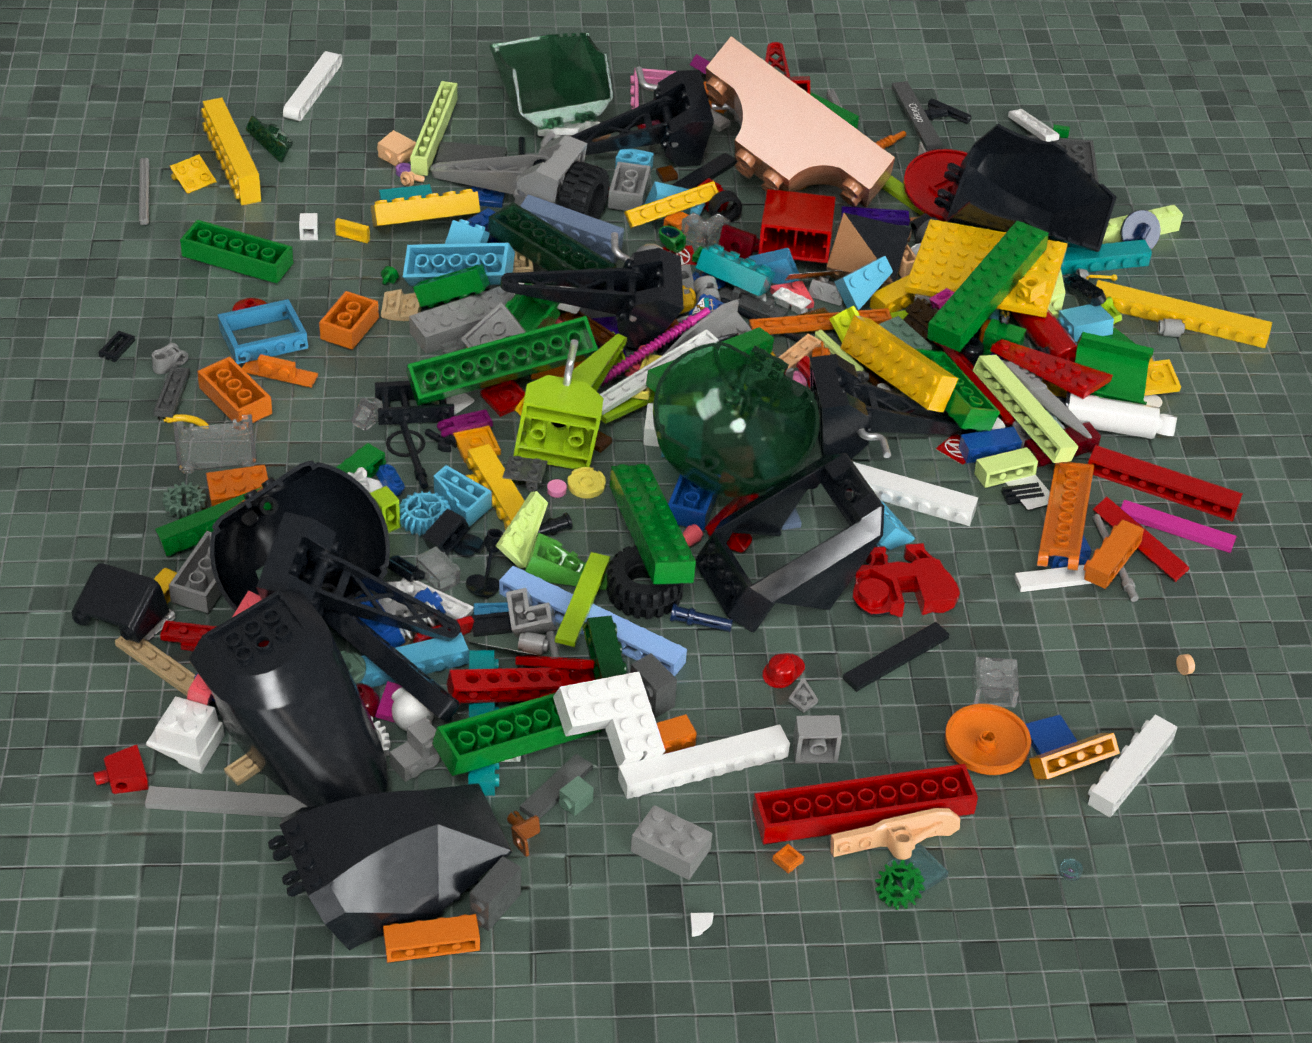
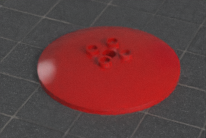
M938 149L925 152L914 158L907 166L903 179L905 192L911 202L922 212L946 222L942 216L945 208L938 207L934 201L935 198L939 197L937 195L939 189H944L951 193L954 182L944 178L945 171H949L947 170L948 163L960 166L968 153L952 149Z

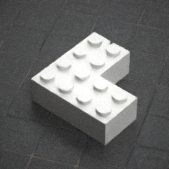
M640 672L562 686L553 696L565 736L606 729L618 768L620 765L659 756L665 752Z

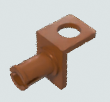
M513 811L517 817L512 812L507 817L508 823L512 825L513 844L527 857L529 856L527 839L540 833L539 817L535 815L525 820L518 811Z

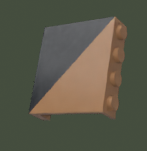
M844 212L826 267L827 271H842L829 276L836 279L842 278L860 267L886 256L893 272L880 288L895 282L907 242H910L911 228Z

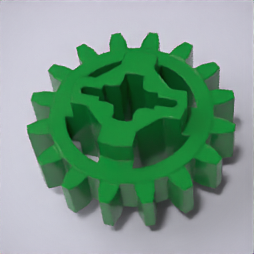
M894 860L892 861L893 866L889 867L885 864L886 871L878 872L881 879H875V882L879 885L875 890L880 894V900L882 902L885 901L888 907L893 904L896 910L899 909L900 905L908 909L907 903L916 905L914 899L922 898L919 891L925 890V887L921 884L925 879L920 875L921 871L919 868H915L912 862L907 865L904 860H901L900 865H898ZM896 880L903 884L904 890L898 886Z

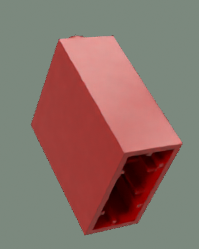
M767 189L758 254L789 248L794 260L828 263L836 197Z

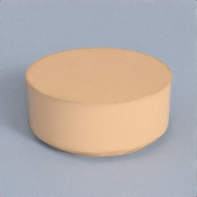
M1183 654L1177 657L1176 665L1178 671L1182 675L1192 674L1195 669V662L1192 656Z

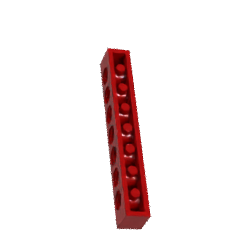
M592 668L457 669L449 671L446 685L448 693L460 703L521 702L556 693L562 686L593 681L595 678Z

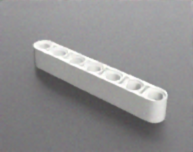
M328 51L322 54L285 104L283 109L284 118L296 121L303 119L342 64L341 54Z

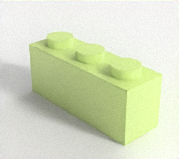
M1026 447L976 459L974 474L984 488L1036 475L1038 460Z

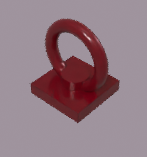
M725 224L722 226L718 245L723 246L725 251L737 252L740 254L739 257L746 259L752 256L753 252H759L760 239L756 238L757 235Z

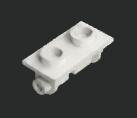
M783 287L772 295L775 297L774 301L776 304L787 309L790 308L791 304V311L799 315H806L808 312L806 307L812 302L804 296Z

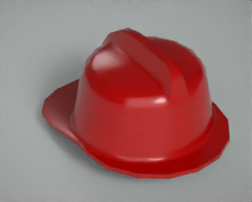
M783 653L774 655L763 670V679L765 683L773 688L788 687L804 672L805 664L799 656Z

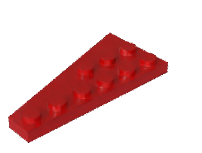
M1003 339L992 344L990 350L1082 399L1111 382L1113 377L1112 374Z

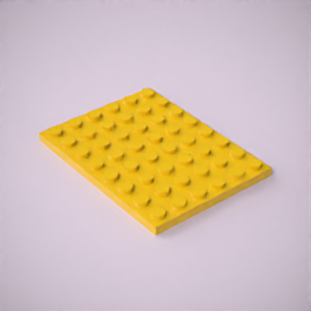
M930 219L908 277L905 292L933 297L946 288L953 292L956 291L1007 232ZM1048 240L1047 249L1023 276L1024 278L1034 271L1047 280L1044 295L1028 303L1017 295V283L996 309L1046 318L1068 243Z

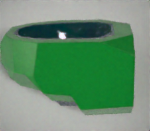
M663 226L659 229V238L661 243L666 245L667 249L675 253H679L684 249L686 236L682 231L671 226Z

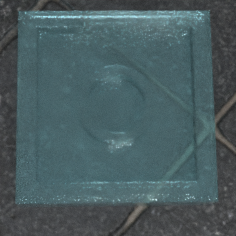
M920 843L915 845L911 857L904 860L907 865L912 862L915 868H919L921 871L920 875L925 879L921 883L925 890L919 891L920 894L948 877L949 872ZM894 858L886 864L891 867L893 866L892 861L895 860L900 865L901 860Z

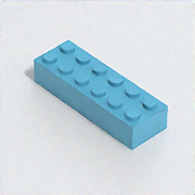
M509 243L407 245L403 278L409 286H415L423 280L483 264L490 282L489 285H500L503 274L513 273L515 251Z

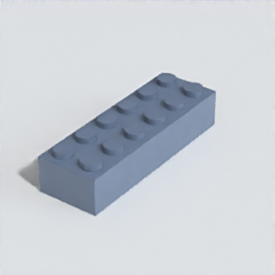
M529 194L519 207L518 233L543 242L560 238L571 252L613 267L618 258L612 252L611 233L616 232L618 233V247L622 252L624 228Z

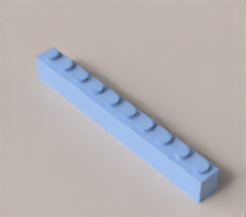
M512 566L499 580L500 595L507 598L506 592L526 588L531 595L532 605L535 606L549 602L554 610L556 622L561 624L573 594L515 566ZM592 604L587 618L612 615L613 623L617 625V639L621 643L622 654L637 661L652 653L674 677L686 663V648Z

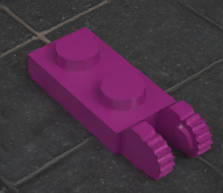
M484 409L440 421L437 424V428L441 431V436L447 437L449 434L453 435V433L488 425L493 427V421L487 410Z

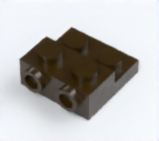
M916 298L907 308L906 312L908 315L903 320L928 342L930 340L927 339L928 323L939 310L936 307L931 309V304L926 299L920 300Z

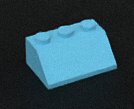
M881 501L885 506L883 536L877 543V546L892 550L912 542L915 537L886 504Z

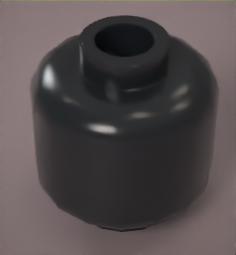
M971 338L963 347L961 353L972 365H975L979 356L984 355V344L977 338Z

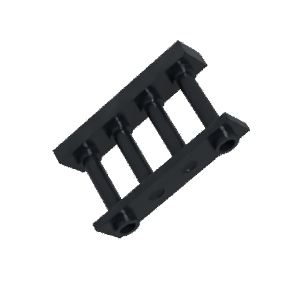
M409 381L375 382V401H382L383 408H378V425L399 424L402 421H405L407 424L440 422L454 417V404H447L446 398L439 400L440 405H428L427 403L421 406H409V400H415ZM401 400L402 407H390V401Z

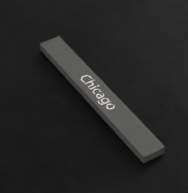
M908 81L892 83V89L927 151L942 149V142Z

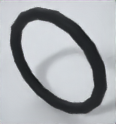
M399 430L392 433L386 441L387 449L396 456L410 457L409 453H399L391 448V439L398 434H402V431ZM409 430L411 434L421 439V447L416 450L417 454H419L425 447V439L419 432Z

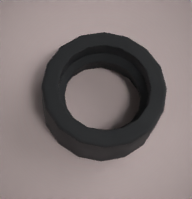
M729 190L721 191L715 194L709 201L708 211L717 223L727 224L739 217L742 211V203L734 192ZM733 201V205L729 210L717 213L722 204Z

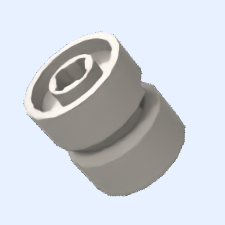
M702 276L694 281L693 285L697 295V302L702 294L713 295L717 300L721 301L716 279L713 276Z

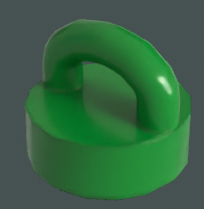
M386 266L381 271L383 285H386L388 282L393 284L399 279V273L391 266Z

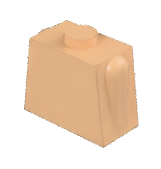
M393 130L378 142V157L394 166L400 163H408L411 161L410 157L416 142Z

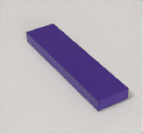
M841 207V220L845 212L896 225L909 226L910 222L908 210Z

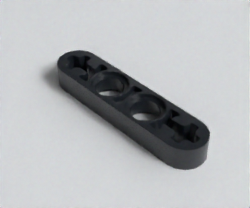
M1072 274L1064 280L1066 288L1070 292L1093 306L1101 305L1107 299L1102 289L1077 274Z

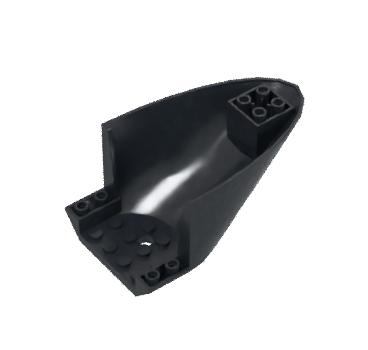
M278 590L202 635L189 657V661L211 690L227 732L248 758L276 785L307 807L322 806L353 797L387 792V763L377 730L328 626L302 591ZM262 641H269V644L265 647L258 646Z

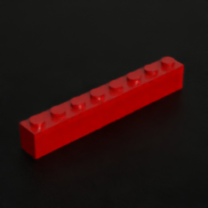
M1095 445L1088 464L1094 465V476L1232 522L1243 493Z

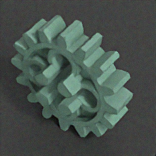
M182 482L181 486L174 484V488L168 487V492L163 494L164 498L162 499L165 511H169L171 516L177 514V518H180L181 515L186 517L194 514L196 511H202V508L206 507L205 502H207L204 489H200L198 484L193 486L192 482L188 485ZM182 494H186L187 506H183Z

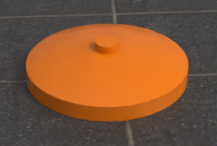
M973 704L959 709L950 717L945 730V745L954 760L959 764H965L967 769L985 775H1001L1016 770L1025 762L1031 747V736L1025 723L1008 709L992 704Z

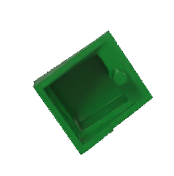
M515 294L511 301L506 303V307L526 332L554 325L561 314L557 308L560 303Z

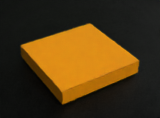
M489 425L453 433L456 439V446L464 463H466V458H468L469 449L490 444L497 456L501 455V449Z

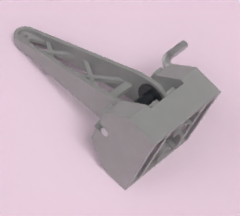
M549 131L540 143L541 148L538 155L526 154L439 162L433 164L430 170L433 178L514 194V206L519 211V207L528 194L557 204L560 187L568 170L574 164L584 162L587 143L568 135L551 140L555 133L554 131Z

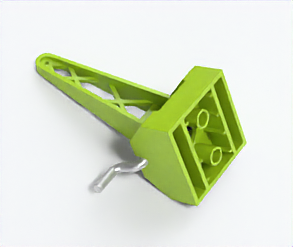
M619 333L616 334L574 370L578 341L573 339L570 342L564 378L547 375L527 384L513 456L530 459L538 458L548 461V465L570 469L590 467L604 400L597 391L624 349L627 337Z

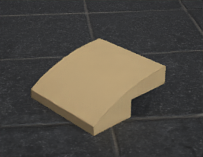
M402 289L384 293L381 310L382 318L395 321H409V316L421 312V307L415 293L403 294Z

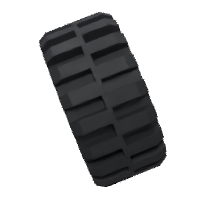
M586 162L574 164L564 177L560 193L558 194L557 205L599 219L609 193L608 187L610 182L608 181L609 175L606 170Z
M635 544L633 547H625L623 552L619 551L610 560L607 570V594L609 595L610 602L619 611L623 610L624 614L628 616L633 615L634 618L640 619V617H645V619H651L654 616L659 618L664 613H670L674 603L677 606L679 605L683 596L684 583L645 585L632 581L637 578H650Z

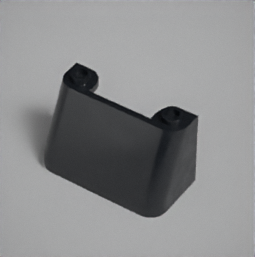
M99 563L93 568L72 610V619L79 625H88L91 621L90 617L118 625L120 635L125 640L139 643L170 611L162 588L157 581L150 577Z

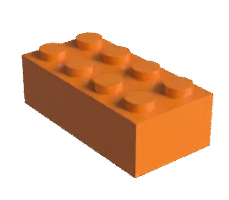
M230 356L197 371L199 388L240 429L272 414L271 396Z

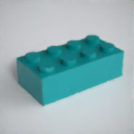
M718 244L702 249L695 268L757 296L769 291L775 276V272L771 271L772 268L766 265L759 266L755 264L756 261L750 258L743 259L739 257V253L725 251L724 247Z

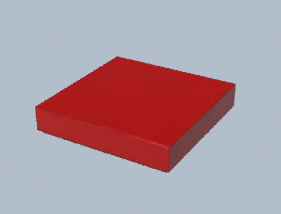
M510 380L481 390L480 396L501 417L515 411L514 409L525 396V391L514 380Z

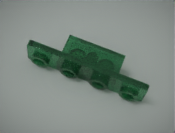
M251 116L246 131L279 162H283L293 142L286 133L279 129V126L272 123L270 125L263 124L255 116Z

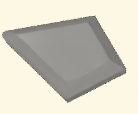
M802 678L788 701L804 713L818 703V698L805 678Z

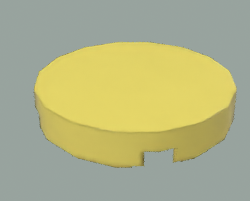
M581 467L572 471V474L568 476L567 485L569 491L577 497L584 499L594 498L604 492L606 479L599 470L597 472L591 467Z

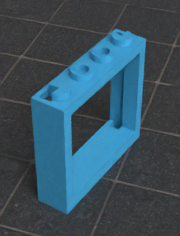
M289 299L217 314L220 332L237 364L257 360L260 354L272 357L308 349L307 333ZM285 319L290 320L295 330V333L238 345L232 333L235 330Z

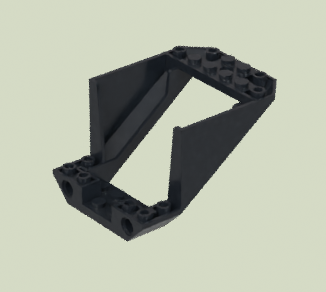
M848 454L825 455L722 519L695 558L696 566L727 616L751 632H755L775 603L830 610L882 538L885 506ZM821 483L850 526L752 584L726 542L733 533L780 536L782 534L780 529L808 489H816Z

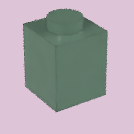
M577 776L559 790V804L565 811H569L572 815L576 816L593 802L594 788Z

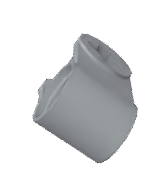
M169 343L167 346L152 352L154 373L165 374L170 371L171 367L185 364L188 359V353L180 350L175 343Z

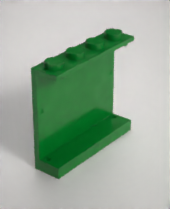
M1082 332L1078 339L1074 363L1113 375L1111 382L1090 395L1143 405L1147 404L1144 401L1148 365L1153 356L1154 348Z

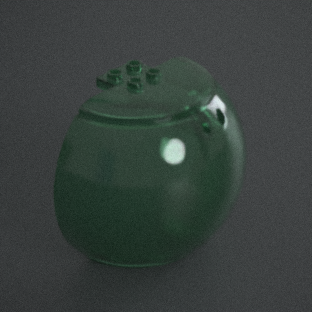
M718 341L716 344H704L683 353L664 371L656 387L653 401L654 429L659 447L667 461L693 484L711 493L726 497L756 495L774 488L793 476L808 459L819 433L820 417L817 402L814 399L815 395L806 386L786 376L789 364L769 354L766 350L754 346L750 355L730 344Z

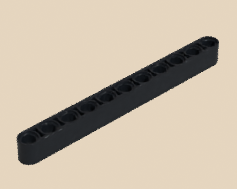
M324 608L322 618L328 625L437 717L446 722L450 721L461 704L457 699L360 618Z

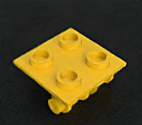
M200 155L170 166L173 172L171 174L172 179L179 181L187 194L217 182Z

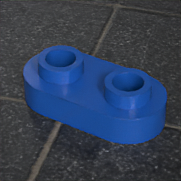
M381 465L376 475L382 486H387L396 496L401 495L405 485L392 465Z

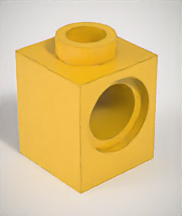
M1033 271L1018 281L1017 295L1031 303L1045 294L1047 280Z

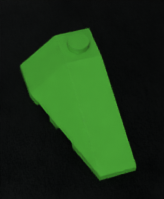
M538 533L524 571L546 582L577 586L586 563L577 558L578 554L574 551L570 553L562 548L563 544L559 541ZM605 573L601 582L600 590H606L607 573Z

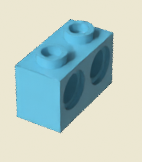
M632 148L619 150L616 156V166L617 162L651 166L652 169L654 153Z

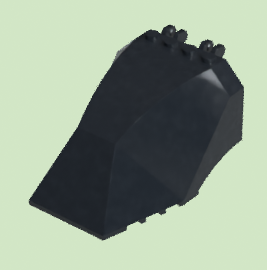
M997 124L974 143L960 166L948 163L947 170L949 171H945L944 178L954 182L951 193L944 189H939L937 193L939 197L935 198L934 203L940 208H945L942 216L949 223L1007 232L1016 221H1020L1048 232V240L1068 243V247L1099 252L1117 197L1104 184H1099L1092 178L1093 174L1091 172L1087 173L1079 165L1080 162L1078 160L1075 162L1067 154L1068 151L1052 140L1047 142L1030 138Z
M479 783L427 790L383 792L344 799L322 806L302 807L281 820L280 828L283 835H277L268 842L269 849L273 850L272 857L274 860L281 861L292 855L297 870H291L282 877L283 884L290 885L286 888L288 896L295 897L306 891L324 924L348 950L384 935L383 926L438 918L444 913L443 910L455 899L458 901L461 898L460 895L472 884L476 885L479 882L478 879L489 869H492L502 856L507 858L512 853Z

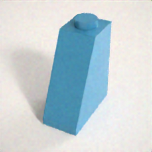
M789 248L749 256L750 259L756 261L755 264L759 266L766 265L772 268L771 271L775 272L772 283L785 284L799 281V279L785 280L789 274H799Z

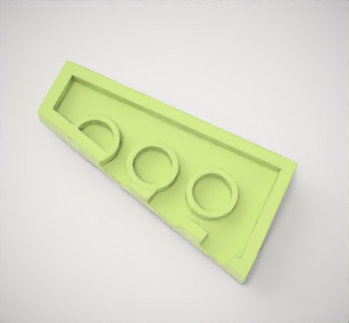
M537 491L529 494L496 544V547L519 569L526 568L548 502Z

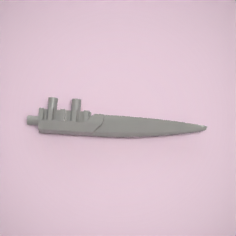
M1002 360L1047 411L1086 438H1092L1078 418L1047 389V386L1042 382V377L1029 374L1030 371L1011 361Z

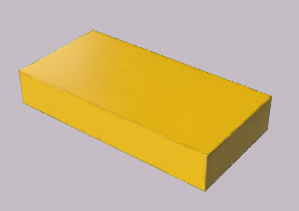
M340 218L335 220L337 236L367 244L370 241L369 226Z

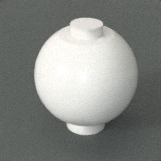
M401 687L393 693L391 697L394 701L392 717L398 727L407 731V727L424 717L432 725L434 713L408 691Z

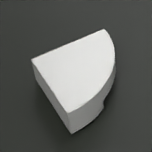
M691 913L692 937L703 934L712 925L714 913Z

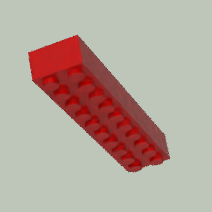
M959 764L754 793L752 811L762 843L770 844L836 834L872 826L884 819L934 808H949L958 816L970 815L975 813L978 796L966 765Z

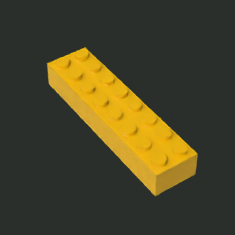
M223 98L203 101V108H201V114L205 122H202L203 130L207 132L208 141H211L212 149L216 153L217 160H220L221 169L224 170L226 179H229L231 190L234 189L235 199H238L241 205L261 202L259 173Z
M853 316L840 348L927 410L944 412L958 378L870 318Z

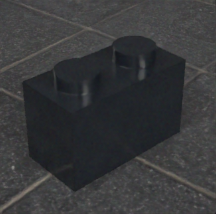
M447 508L425 532L422 538L429 549L446 557L467 534L470 527L463 516Z

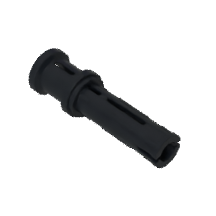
M563 513V516L554 519L548 518L545 523L540 525L538 533L556 535L559 531L571 530L573 528L572 520L568 513Z

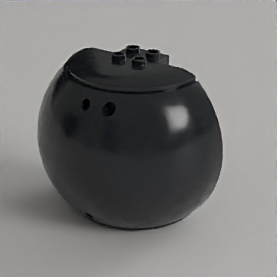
M313 460L295 466L276 479L272 477L261 484V489L258 491L253 489L245 494L243 501L221 515L212 526L214 529L210 540L212 571L220 592L235 612L248 591L259 595L256 587L259 581L256 570L265 565L285 512L313 518L336 532L341 542L342 551H344V560L381 580L388 572L386 567L389 565L390 557L389 533L384 516L375 499L351 475L328 464L314 463ZM265 503L270 504L269 510L264 509ZM326 572L321 587L327 588L328 592L334 594L341 576L332 572ZM349 580L343 597L351 600L356 596L359 597L363 592L356 583Z

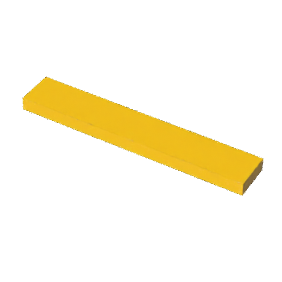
M713 181L627 210L624 214L630 228H634L709 202L718 193V190Z

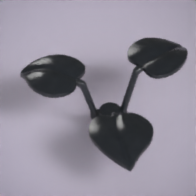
M489 529L487 536L484 537V541L475 535L466 534L453 548L455 553L465 557H471L475 552L481 553L484 546L489 551L485 576L474 574L466 580L467 589L481 597H490L499 591V580L488 577L492 555L499 551L496 544L503 535V532L499 529Z

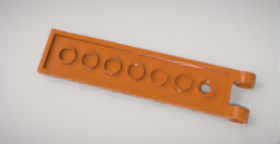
M1074 462L1055 463L1037 566L1047 567L1049 556L1054 555L1069 558L1067 570L1078 571L1094 465Z

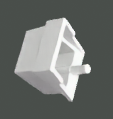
M175 696L146 742V745L177 760L179 764L202 774L225 736L223 722L218 721L215 707Z

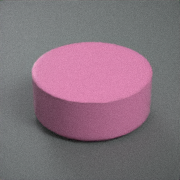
M555 479L547 484V493L551 497L560 498L566 494L567 485L564 481Z

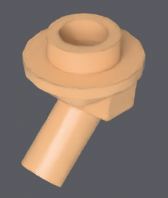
M404 171L400 175L401 183L406 187L413 186L414 181L423 183L425 178L424 176L414 174L412 171Z

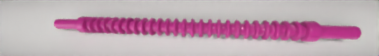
M705 307L695 315L688 316L686 320H682V323L679 322L674 328H670V331L667 330L666 333H662V336H658V339L655 338L654 342L650 341V344H646V347L642 346L633 355L630 354L625 360H621V363L618 362L617 366L614 365L613 369L611 368L601 386H604V383L607 384L608 380L612 381L621 372L624 373L625 369L628 370L629 367H633V364H637V361L640 362L641 358L645 359V356H649L650 353L653 354L662 345L665 346L674 337L677 338L682 332H686V329L689 330L690 327L697 324V321L708 315L710 310Z

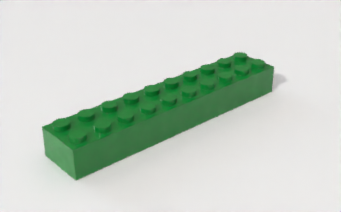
M1016 221L929 321L927 339L960 352L1017 285L1018 281L1023 278L1047 249L1048 232Z
M587 316L410 363L407 364L406 373L417 406L565 366L570 342L573 339L578 341L574 363L586 360L598 348Z
M619 464L618 466H611L609 487L652 583H694L696 560L650 466L646 464L631 466Z

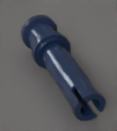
M675 603L673 604L670 617L671 622L676 620L684 622L688 626L698 624L728 632L731 631L733 619L696 612V609L692 607L687 609L679 607Z

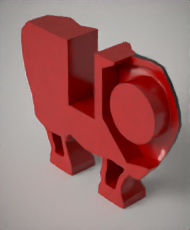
M924 543L905 545L904 559L912 563H888L886 547H875L866 559V562L870 565H862L855 575L853 600L859 608L869 615L891 614L902 617L905 605L902 593L915 592L922 615L931 612L944 613L955 607L960 596L959 587L954 578L943 567L939 559L932 557L925 550Z

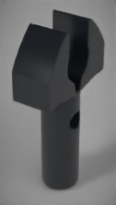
M431 429L425 430L426 436L438 442V450L441 452H451V446L456 448L455 436L449 434L447 437H443Z

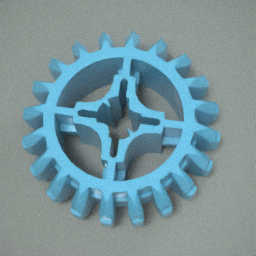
M421 491L418 494L414 492L413 496L407 495V498L402 499L401 504H399L401 527L405 528L406 532L410 531L412 535L418 533L420 537L422 534H425L447 508L451 510L448 500H445L444 496H439L437 492L431 494L430 491L428 493Z

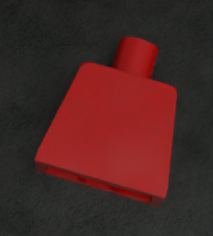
M133 745L105 756L104 764L106 770L93 773L96 786L109 782L111 791L114 794L149 789L138 745Z

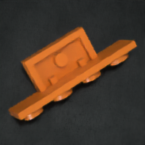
M261 354L257 360L245 362L242 367L249 374L311 388L318 377L316 372L296 368V363L293 361Z

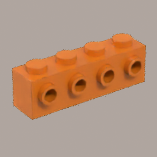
M1123 519L1118 526L1115 525L1110 536L1105 537L1100 549L1097 548L1095 550L1093 558L1086 561L1083 569L1085 571L1084 580L1106 589L1141 544L1144 528Z
M464 914L450 918L441 917L426 921L417 920L411 923H394L383 926L387 963L480 951V935L476 914Z

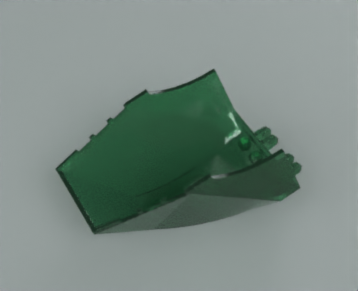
M581 32L580 36H576V33H571L572 36L564 33L563 37H560L559 34H547L489 44L514 112L533 127H539V130L553 129L554 126L564 127V122L569 121L570 124L595 121V117L601 116L614 97L607 53L601 51L594 44L589 36V32Z

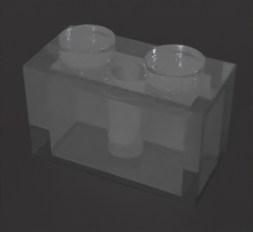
M436 546L416 556V567L425 572L424 579L435 589L445 592L460 584V568L457 564L452 563L446 553L441 552Z

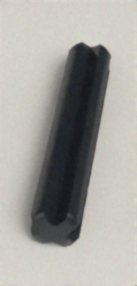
M933 98L928 101V107L933 109L947 107L948 116L966 124L971 121L972 116Z

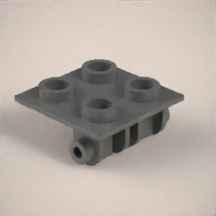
M509 456L503 478L526 481L528 491H536L538 483L542 482L548 461L538 458L530 459L522 458L521 456Z

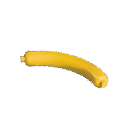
M175 414L173 418L165 417L163 419L166 423L188 422L198 425L204 430L209 429V424L206 421L192 415Z

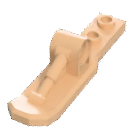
M934 808L884 819L872 826L831 834L830 851L833 857L877 847H888L895 858L906 860L911 857L915 845L924 839L933 836H950L960 829V818L949 808Z

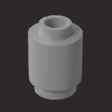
M1164 318L1158 321V334L1167 337H1180L1181 334H1184L1185 324L1182 323L1181 319Z
M521 633L518 649L527 653L543 655L544 652L548 651L550 641L543 634Z

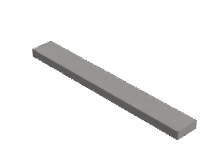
M149 786L145 801V807L148 809L283 818L302 807H307L290 795Z

